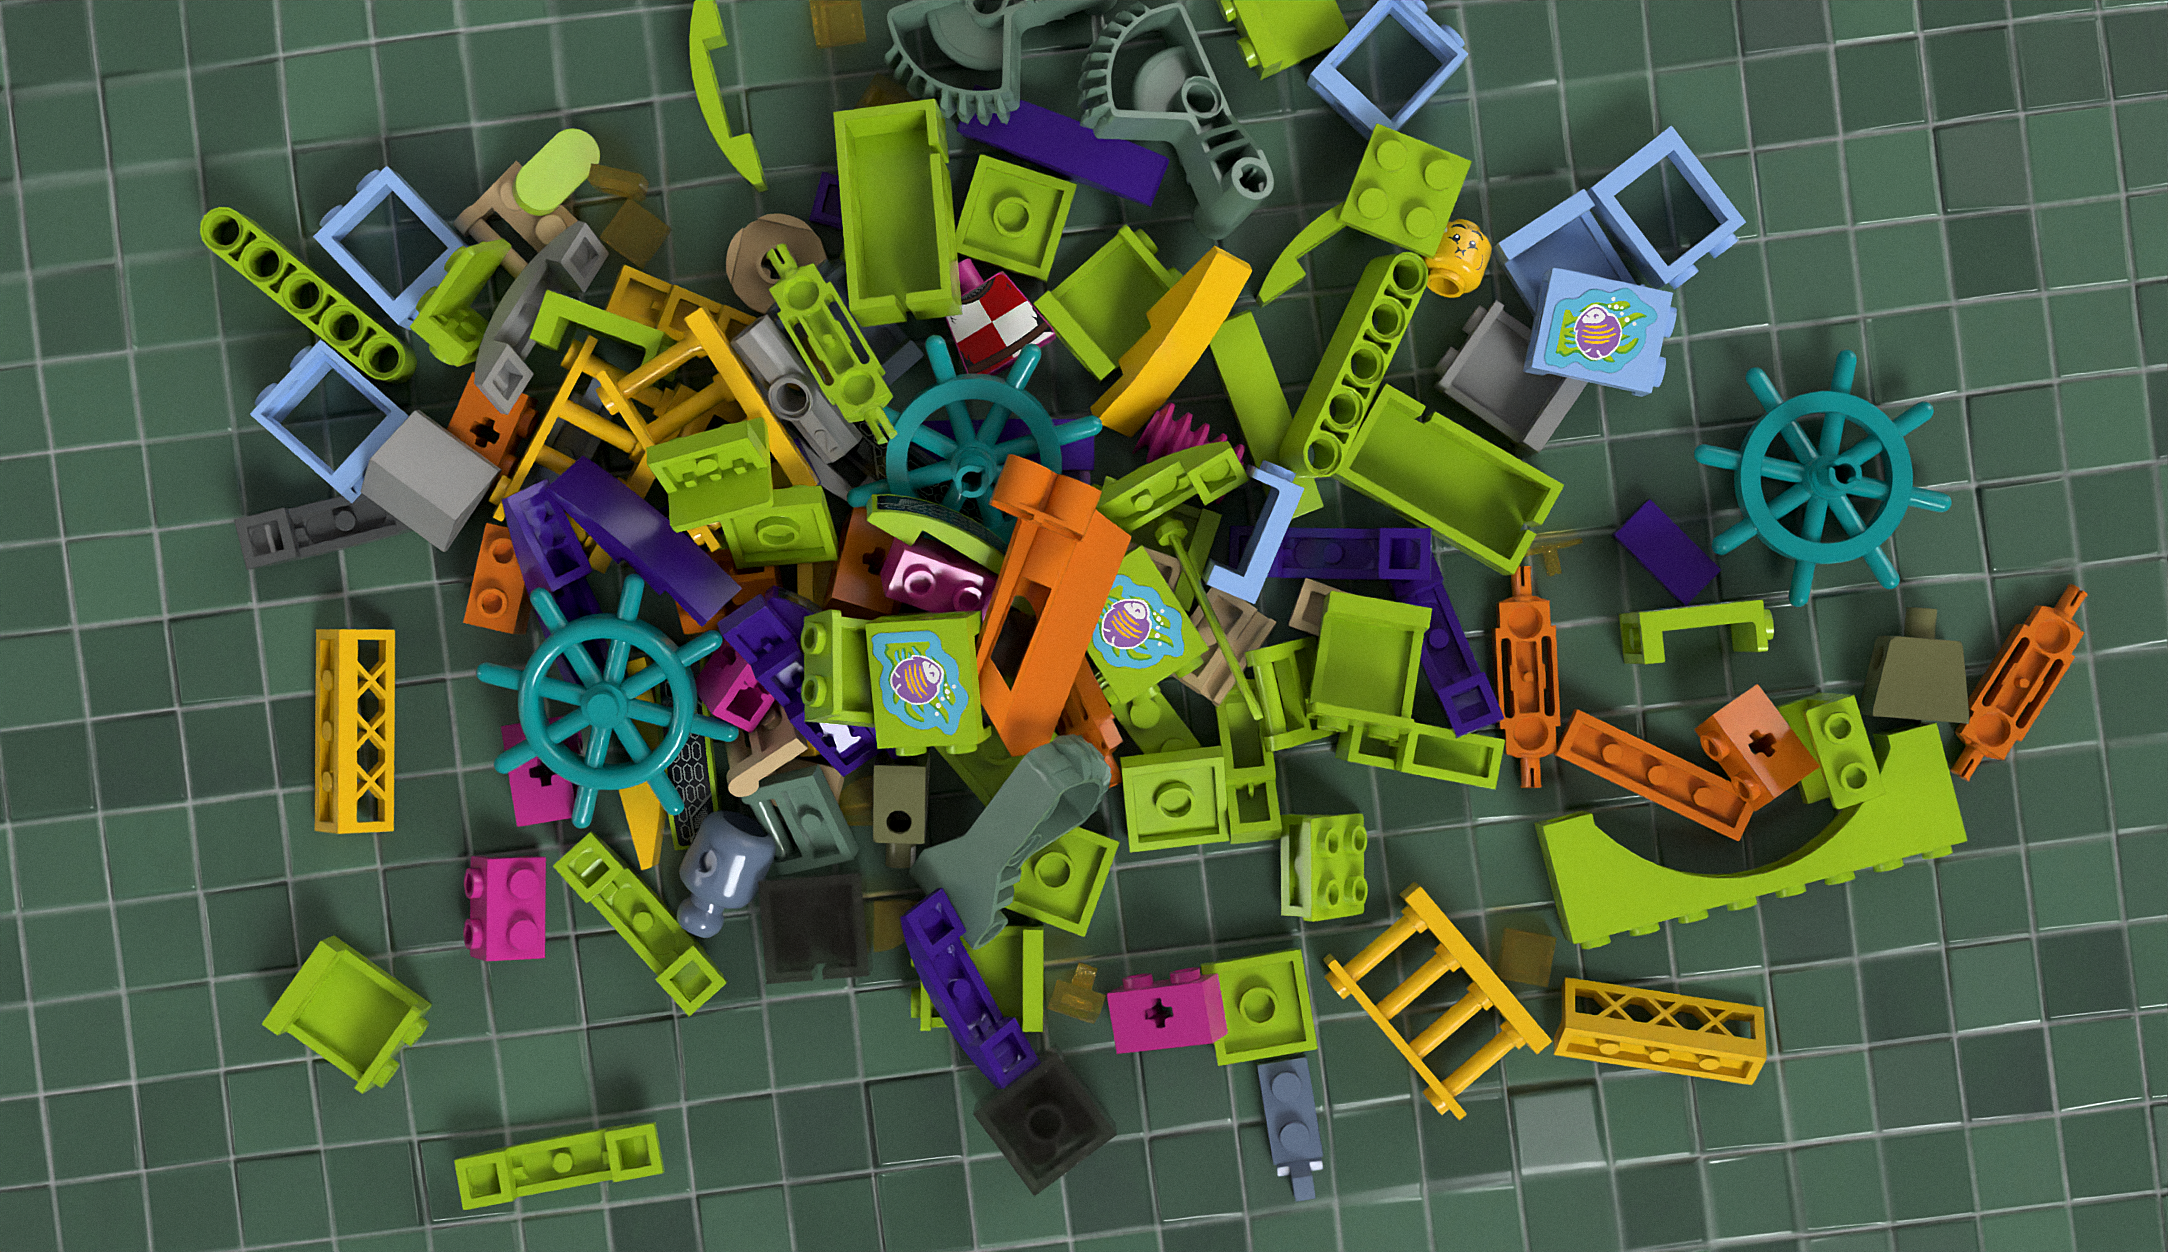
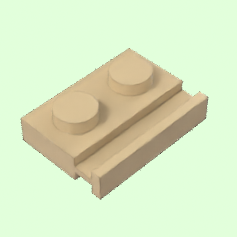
M1211 587L1206 595L1243 672L1247 667L1244 652L1259 649L1274 629L1276 621L1258 612V609L1245 600ZM1198 605L1190 620L1209 650L1200 655L1204 661L1200 667L1178 679L1175 673H1172L1171 676L1219 707L1236 681L1200 605Z

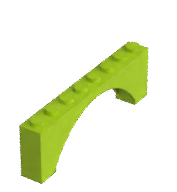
M1920 721L1874 733L1873 737L1876 747L1873 755L1886 795L1843 808L1817 836L1802 847L1777 861L1754 869L1733 873L1701 874L1678 871L1657 865L1616 843L1595 826L1592 813L1584 810L1535 822L1565 940L1572 944L1580 943L1581 949H1592L1609 944L1611 942L1609 935L1629 930L1630 936L1646 935L1660 930L1658 922L1678 918L1680 924L1691 923L1709 917L1707 909L1726 905L1728 911L1741 910L1757 905L1756 897L1775 892L1776 898L1795 896L1807 891L1806 883L1824 879L1825 885L1840 884L1855 879L1854 871L1872 866L1874 872H1884L1904 866L1903 858L1921 854L1922 859H1934L1952 854L1951 845L1968 840L1937 723Z

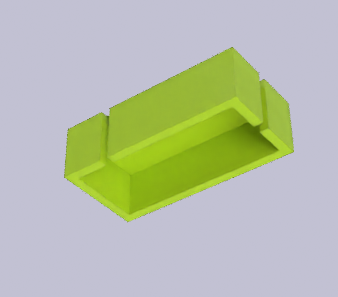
M927 99L833 112L850 312L861 327L907 322L906 312L911 311L917 320L963 315L951 178L945 164L949 163L946 122L936 100Z
M1387 383L1383 385L1371 402L1341 467L1330 477L1420 528H1431L1432 535L1504 576L1513 575L1537 535L1529 529L1520 531L1523 524L1531 528L1541 526L1562 491L1564 484L1436 411L1428 415L1422 424L1415 419L1422 415L1426 406Z

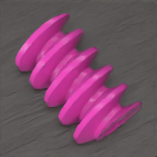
M1169 402L1161 410L1156 411L1132 454H1135L1147 445L1149 448L1146 461L1151 463L1163 455L1167 456L1199 445L1227 441L1228 436L1221 433L1213 441L1209 442L1210 425L1204 423L1192 432L1190 428L1193 415L1188 412L1177 421H1174L1175 404ZM1238 444L1233 450L1243 466L1245 446ZM1225 495L1219 497L1216 500V504L1219 505Z

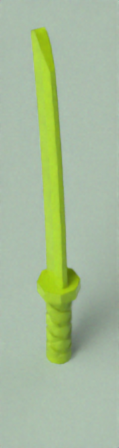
M1172 509L1154 518L1158 526L1157 531L1154 533L1156 539L1161 546L1172 545L1249 710L1257 721L1264 716L1182 543V539L1188 534V529L1182 520L1175 519L1176 517Z

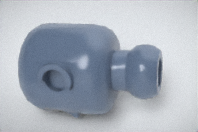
M718 810L710 813L703 819L696 834L690 837L691 844L679 867L680 879L692 893L690 897L684 899L679 904L677 922L684 930L703 938H710L721 930L724 922L723 911L725 908H742L755 898L776 854V842L773 836L769 833L765 835L759 823L754 819L730 810Z

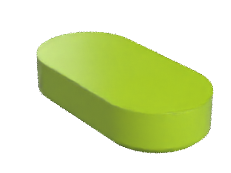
M574 128L565 129L556 134L516 175L512 185V193L518 206L525 212L537 216L554 212L591 176L598 166L600 150L594 138L587 132Z

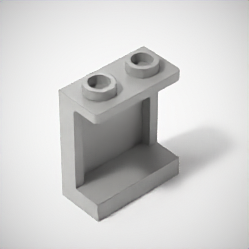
M1497 300L1489 305L1487 310L1479 305L1462 328L1468 334L1458 351L1450 346L1434 368L1433 372L1440 377L1432 388L1524 452L1533 456L1540 453L1588 382L1553 374L1540 376L1523 372L1532 330L1503 311L1505 305Z

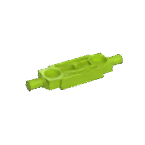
M776 245L785 263L781 262L773 248L767 252V257L781 278L769 289L781 309L777 315L828 401L832 405L837 404L848 423L865 420L879 445L887 443L888 440L880 429L879 423H881L891 440L897 435V431L883 411V408L893 398V394L882 378L886 372L831 281L825 282L814 263L798 267L788 251L787 245ZM831 302L838 303L869 355L870 361L867 364H862L850 344L852 343L839 320H836L829 308ZM795 324H802L809 336L807 340L819 360H823L834 379V383L831 386L826 385L794 331Z

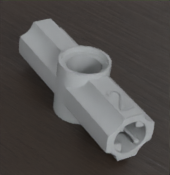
M768 315L758 318L732 339L729 344L768 391V404L772 411L778 417L791 421L825 464L835 462L860 442L863 435L853 423L847 422L837 404L832 405L828 401L805 360L800 357ZM814 364L817 370L819 371L820 375L822 376L823 380L825 381V377L821 369L816 364ZM787 383L799 385L804 390L806 397H800L792 393Z

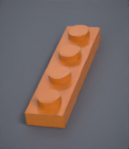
M1578 709L1573 710L1557 744V752L1553 753L1555 756L1738 842L1754 811L1749 803L1743 801L1735 793L1730 781Z

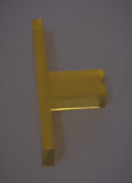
M1577 537L1527 550L1524 557L1543 553L1547 575L1562 574L1557 549L1581 544L1583 541L1582 538Z

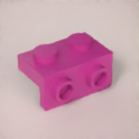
M471 856L470 868L466 869L464 875L465 894L467 898H470V919H466L463 929L464 943L466 948L470 949V956L483 961L545 958L546 857Z

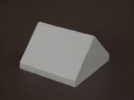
M417 409L370 458L360 492L438 549L445 552L489 490L501 469Z

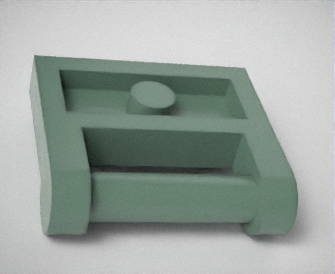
M819 764L764 777L759 780L757 791L749 796L740 797L744 804L750 805L765 835L769 833L773 836L776 842V854L773 864L780 875L854 860L859 850L857 842ZM770 799L775 800L797 845H792Z

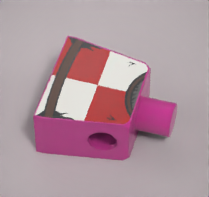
M970 258L958 263L963 315L947 316L945 318L967 374L996 376L1014 365L1021 349L1026 344L1033 343L1041 349L1056 339V333L1050 324L1003 271L984 281Z

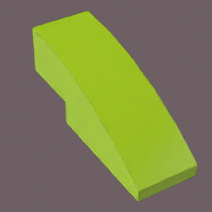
M1247 679L1262 712L1256 680ZM1235 683L1220 706H1215L1219 746L1222 747L1224 756L1230 845L1280 839L1282 826L1276 788V769L1273 751L1266 752L1263 737L1267 736L1264 717L1257 721L1254 719L1237 683Z
M1414 722L1411 732L1406 735L1399 734L1398 741L1371 738L1367 736L1368 728L1348 725L1347 732L1339 733L1335 758L1496 790L1505 744L1504 739L1473 733L1456 739L1451 729Z

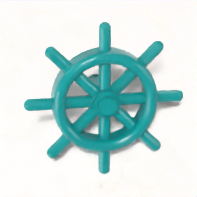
M932 335L926 340L925 348L936 382L917 393L907 403L901 413L888 406L883 408L892 426L897 431V435L892 440L889 438L887 446V478L851 489L847 493V502L854 508L866 506L872 494H891L922 499L916 490L953 479L940 505L960 512L967 497L976 498L984 522L980 524L1009 545L1017 517L1009 514L1003 518L1000 509L988 504L994 491L992 482L997 483L1004 466L1002 464L1005 463L1008 454L1023 458L1040 452L1041 465L1057 474H1061V446L1097 435L1102 430V421L1099 417L1091 415L1061 425H1054L1041 403L1024 389L1041 358V350L1036 344H1026L1021 349L1006 379L987 374L969 373L956 375L944 339L941 336ZM979 399L994 402L976 434L965 400ZM945 405L956 441L921 423L931 413ZM1012 412L1019 416L1032 432L1031 434L995 445ZM912 441L947 460L909 471V444ZM922 530L921 533L924 535L923 537L947 545L946 543L940 541L939 539Z
M1849 349L1842 350L1837 355L1830 391L1811 392L1783 401L1761 368H1750L1746 373V382L1766 413L1748 431L1739 451L1708 444L1698 445L1694 450V458L1698 463L1734 470L1735 494L1744 518L1716 536L1712 541V550L1718 555H1725L1756 535L1773 551L1794 560L1795 565L1788 598L1789 602L1795 607H1802L1808 602L1816 564L1841 563L1862 556L1882 587L1885 589L1896 588L1900 581L1899 574L1880 545L1898 527L1908 506L1935 512H1946L1952 505L1949 495L1943 492L1913 487L1911 457L1903 438L1933 416V406L1926 401H1921L1891 420L1873 404L1857 396L1850 395L1857 356ZM1808 414H1825L1818 451L1797 422V418ZM1847 419L1859 426L1868 436L1838 455L1844 422ZM1778 432L1781 433L1800 463L1764 456L1768 446ZM1880 453L1884 466L1885 481L1862 476L1860 465ZM1761 476L1793 482L1795 485L1766 503L1761 487ZM1846 493L1881 500L1876 513L1867 525L1846 496ZM1807 501L1801 535L1797 537L1786 530L1777 520ZM1827 506L1830 507L1849 538L1835 543H1820Z
M630 574L625 578L617 613L592 614L570 622L567 621L553 597L545 588L537 587L533 589L530 593L531 604L551 634L533 652L524 671L488 662L481 663L476 669V676L480 681L518 691V713L526 739L498 755L494 760L495 770L498 773L507 774L537 756L554 773L565 780L577 784L578 790L572 812V823L579 829L586 828L591 824L599 790L625 789L646 781L668 814L674 816L680 814L684 810V801L664 770L677 758L688 741L690 734L725 742L734 741L739 735L737 726L725 720L697 714V687L690 665L717 650L723 643L722 635L716 630H709L683 646L678 647L660 629L638 619L644 590V580L638 574ZM601 638L611 639L603 675L583 646V641ZM633 645L648 654L655 662L629 677L626 666L630 648ZM562 652L584 686L547 677L552 664ZM667 679L672 692L673 708L636 699V697ZM544 697L580 707L550 724L544 707ZM631 719L668 727L669 730L664 740L651 751ZM592 725L585 758L573 752L562 742L585 727ZM612 729L633 761L617 764L605 763Z

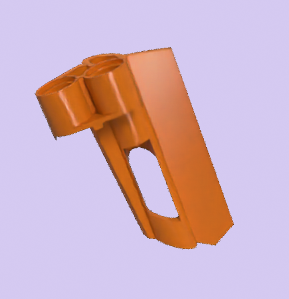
M1008 454L988 504L1017 517V521L975 648L981 705L992 721L996 732L1011 757L1026 755L1034 748L1050 743L1132 536L1096 510L1102 491L1074 478L1057 474L1033 461ZM1019 595L1027 599L1032 605L1036 616V624L1011 686L1008 688L990 657L1013 599Z

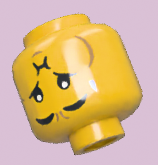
M1464 219L1448 222L1435 256L1432 259L1420 256L1428 268L1429 278L1427 287L1436 294L1456 298L1462 294L1473 292L1481 284L1491 257L1492 247L1488 238L1475 223Z

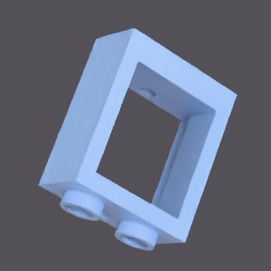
M1379 0L1313 70L1306 83L1367 141H1369L1376 123L1399 132L1461 66L1468 56V53L1462 48L1465 43L1460 35L1446 24H1442L1439 27L1425 14L1428 8L1422 0ZM1388 14L1442 63V66L1391 120L1337 71L1340 65Z
M1672 126L1587 191L1595 204L1591 209L1653 289H1659L1667 283L1674 290L1699 271L1693 264L1707 252L1714 259L1739 240L1733 232L1746 223ZM1666 155L1721 224L1668 266L1614 197Z
M386 166L381 172L377 169L367 174L356 187L358 194L345 206L338 205L331 209L321 219L319 223L321 229L313 237L398 325L411 330L409 327L419 314L415 308L420 298L431 287H438L448 272L444 270V265L449 257L459 247L465 246L467 248L469 246L398 173ZM392 191L448 247L396 299L340 243Z
M320 339L314 347L311 345L306 346L294 357L290 364L292 370L279 384L272 383L268 385L255 400L256 408L250 415L350 503H353L361 494L360 491L370 458L409 416ZM331 369L335 370L386 415L385 419L336 471H333L280 424Z

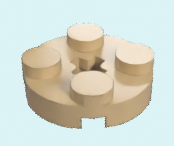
M767 214L757 218V221L751 222L747 227L742 228L733 237L726 255V273L734 292L750 309L763 315H767L765 313L767 309L776 302L769 289L779 280L772 279L771 271L764 268L765 260L769 259L767 252L771 248L777 253L779 251L776 245L786 244L798 267L812 263L817 266L825 259H828L823 243L804 221L786 214Z

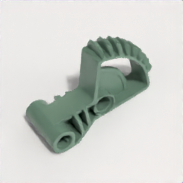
M913 0L893 7L887 14V21L894 45L884 55V60L890 69L895 70L894 77L898 83L903 86L907 85L906 90L912 98L916 100L921 97L922 100L935 99L944 117L950 119L957 111L961 122L968 124L976 113L980 123L988 126L992 114L996 113L1001 123L1008 124L1010 111L1017 110L1020 106L1021 37L1024 31L1035 26L1046 25L1047 22L1056 19L1065 20V16L1079 11L1094 16L1102 15L1110 11L1117 3V0ZM994 1L1002 2L997 11L991 14L982 13L987 4ZM929 25L936 44L956 63L967 68L982 71L1002 69L1001 88L988 91H973L952 87L937 81L922 71L911 60L904 38L905 34Z
M1137 1L1135 4L1130 5L1127 11L1123 10L1117 13L1109 24H1105L1098 33L1099 38H1095L1088 48L1089 52L1080 70L1083 74L1079 78L1077 89L1082 94L1078 98L1076 107L1085 111L1081 116L1079 126L1093 129L1094 135L1098 139L1167 141L1173 144L1179 156L1180 166L1184 167L1187 174L1185 177L1187 186L1193 188L1198 200V204L1193 212L1195 226L1207 238L1213 240L1224 239L1269 196L1274 186L1273 173L1261 147L1232 115L1185 7L1179 3H1171L1150 10L1143 3ZM1154 31L1161 32L1168 49L1154 54L1138 70L1131 90L1132 110L1116 109L1112 97L1111 73L1118 48L1135 37ZM1189 104L1195 107L1197 111L1193 110Z
M1081 735L1057 736L1051 743L1039 746L1028 752L966 834L924 849L910 868L909 875L927 896L935 889L943 888L967 931L961 936L972 949L977 950L988 944L1007 925L1008 919L1000 909L1013 902V884L1020 881V867L1034 853L1084 823L1091 814L1097 811L1099 803L1104 800L1112 776L1110 773L1111 768L1104 761L1105 757L1091 742L1088 743Z

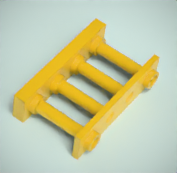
M701 307L684 318L690 329L683 332L684 339L622 379L618 380L611 368L595 375L601 384L600 387L595 389L601 402L611 415L620 412L645 452L646 447L660 444V441L724 400L731 403L737 399L748 416L742 421L762 417L768 425L769 448L776 459L775 462L771 463L772 488L781 489L782 487L788 488L793 485L816 486L819 483L818 477L778 416L772 411L767 399L733 347L729 344L728 339L707 307ZM708 355L719 372L712 377L714 382L647 424L630 398L693 357L698 356L702 359ZM720 522L687 530L699 547L706 543L712 552L721 547L725 542L717 530L721 527Z
M587 334L583 343L573 339L560 364V366L568 370L512 477L509 478L502 474L488 502L496 505L493 511V518L501 522L504 520L505 512L502 499L521 491L520 487L534 462L559 475L576 462V460L544 444L557 417L629 453L628 459L635 462L626 480L620 477L617 479L642 499L645 498L656 476L648 467L647 453L634 433L567 399L581 372L597 379L595 375L611 368L618 380L629 374L592 354L598 339ZM678 382L673 391L667 387L662 391L650 385L631 398L652 408V414L659 418L698 392ZM681 428L659 443H665L676 438ZM565 512L578 541L582 543V549L588 552L586 557L591 567L605 574L612 558Z
M1413 882L1399 894L1407 903V906L1401 910L1403 916L1343 967L1329 953L1323 961L1331 971L1324 978L1343 1000L1352 994L1429 1084L1422 1093L1437 1111L1443 1115L1450 1109L1460 1121L1467 1113L1454 1099L1515 1046L1519 1050L1526 1044L1538 1054L1553 1041L1423 888L1416 882ZM1428 928L1440 942L1433 949L1436 954L1377 1005H1374L1356 982L1413 933L1418 931L1421 934ZM1461 967L1473 981L1466 987L1469 993L1407 1044L1389 1023V1020L1449 969L1454 973ZM1494 1006L1506 1020L1499 1026L1502 1031L1440 1083L1423 1063L1422 1059L1481 1008L1487 1011Z

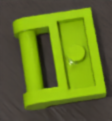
M1316 636L1300 638L1244 652L1247 667H1253L1266 725L1267 736L1263 737L1266 752L1294 747L1337 734L1335 731L1318 728L1317 719L1305 717L1317 648ZM1276 678H1277L1278 684H1279V689H1280L1281 698H1282L1283 707H1284V713H1283V708H1282V704H1281V699H1280V695H1279V690H1278Z

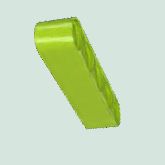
M229 207L214 208L204 215L200 223V235L202 241L209 249L363 372L374 379L395 385L404 383L413 376L417 369V357L415 351L408 343L255 221ZM236 221L239 226V235L232 244L225 246L221 238L222 231L227 224ZM276 253L279 258V267L273 275L264 277L261 272V263L268 254ZM315 284L318 287L319 298L314 306L304 309L301 306L300 295L304 288ZM354 315L358 320L359 330L352 339L343 341L339 333L340 325L345 318ZM395 347L399 355L398 364L392 371L383 373L379 366V357L386 348Z
M1401 252L1377 256L1365 267L1279 450L1281 466L1297 473L1296 478L1330 477L1341 467L1426 288L1429 278L1428 268L1425 261L1418 254ZM1394 268L1398 273L1399 280L1397 285L1393 279ZM1373 312H1375L1378 320L1376 330L1372 324ZM1352 356H1354L1357 362L1355 375L1351 369ZM1331 400H1333L1336 407L1334 419H1332L1329 412ZM1310 445H1312L1315 453V458L1312 465L1308 460V449Z

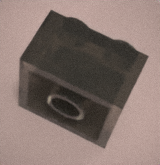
M1056 1043L1037 1057L1039 1060L1004 1089L995 1088L976 1102L973 1115L1034 1196L1117 1135L1116 1123Z

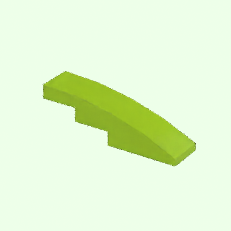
M1248 309L1227 317L1208 346L1231 412L1238 423L1252 466L1260 469L1264 459L1282 467L1279 460V450L1293 418L1252 312ZM1295 477L1293 483L1303 487L1304 490L1292 519L1324 507L1314 478ZM1260 481L1265 498H1267L1270 485Z

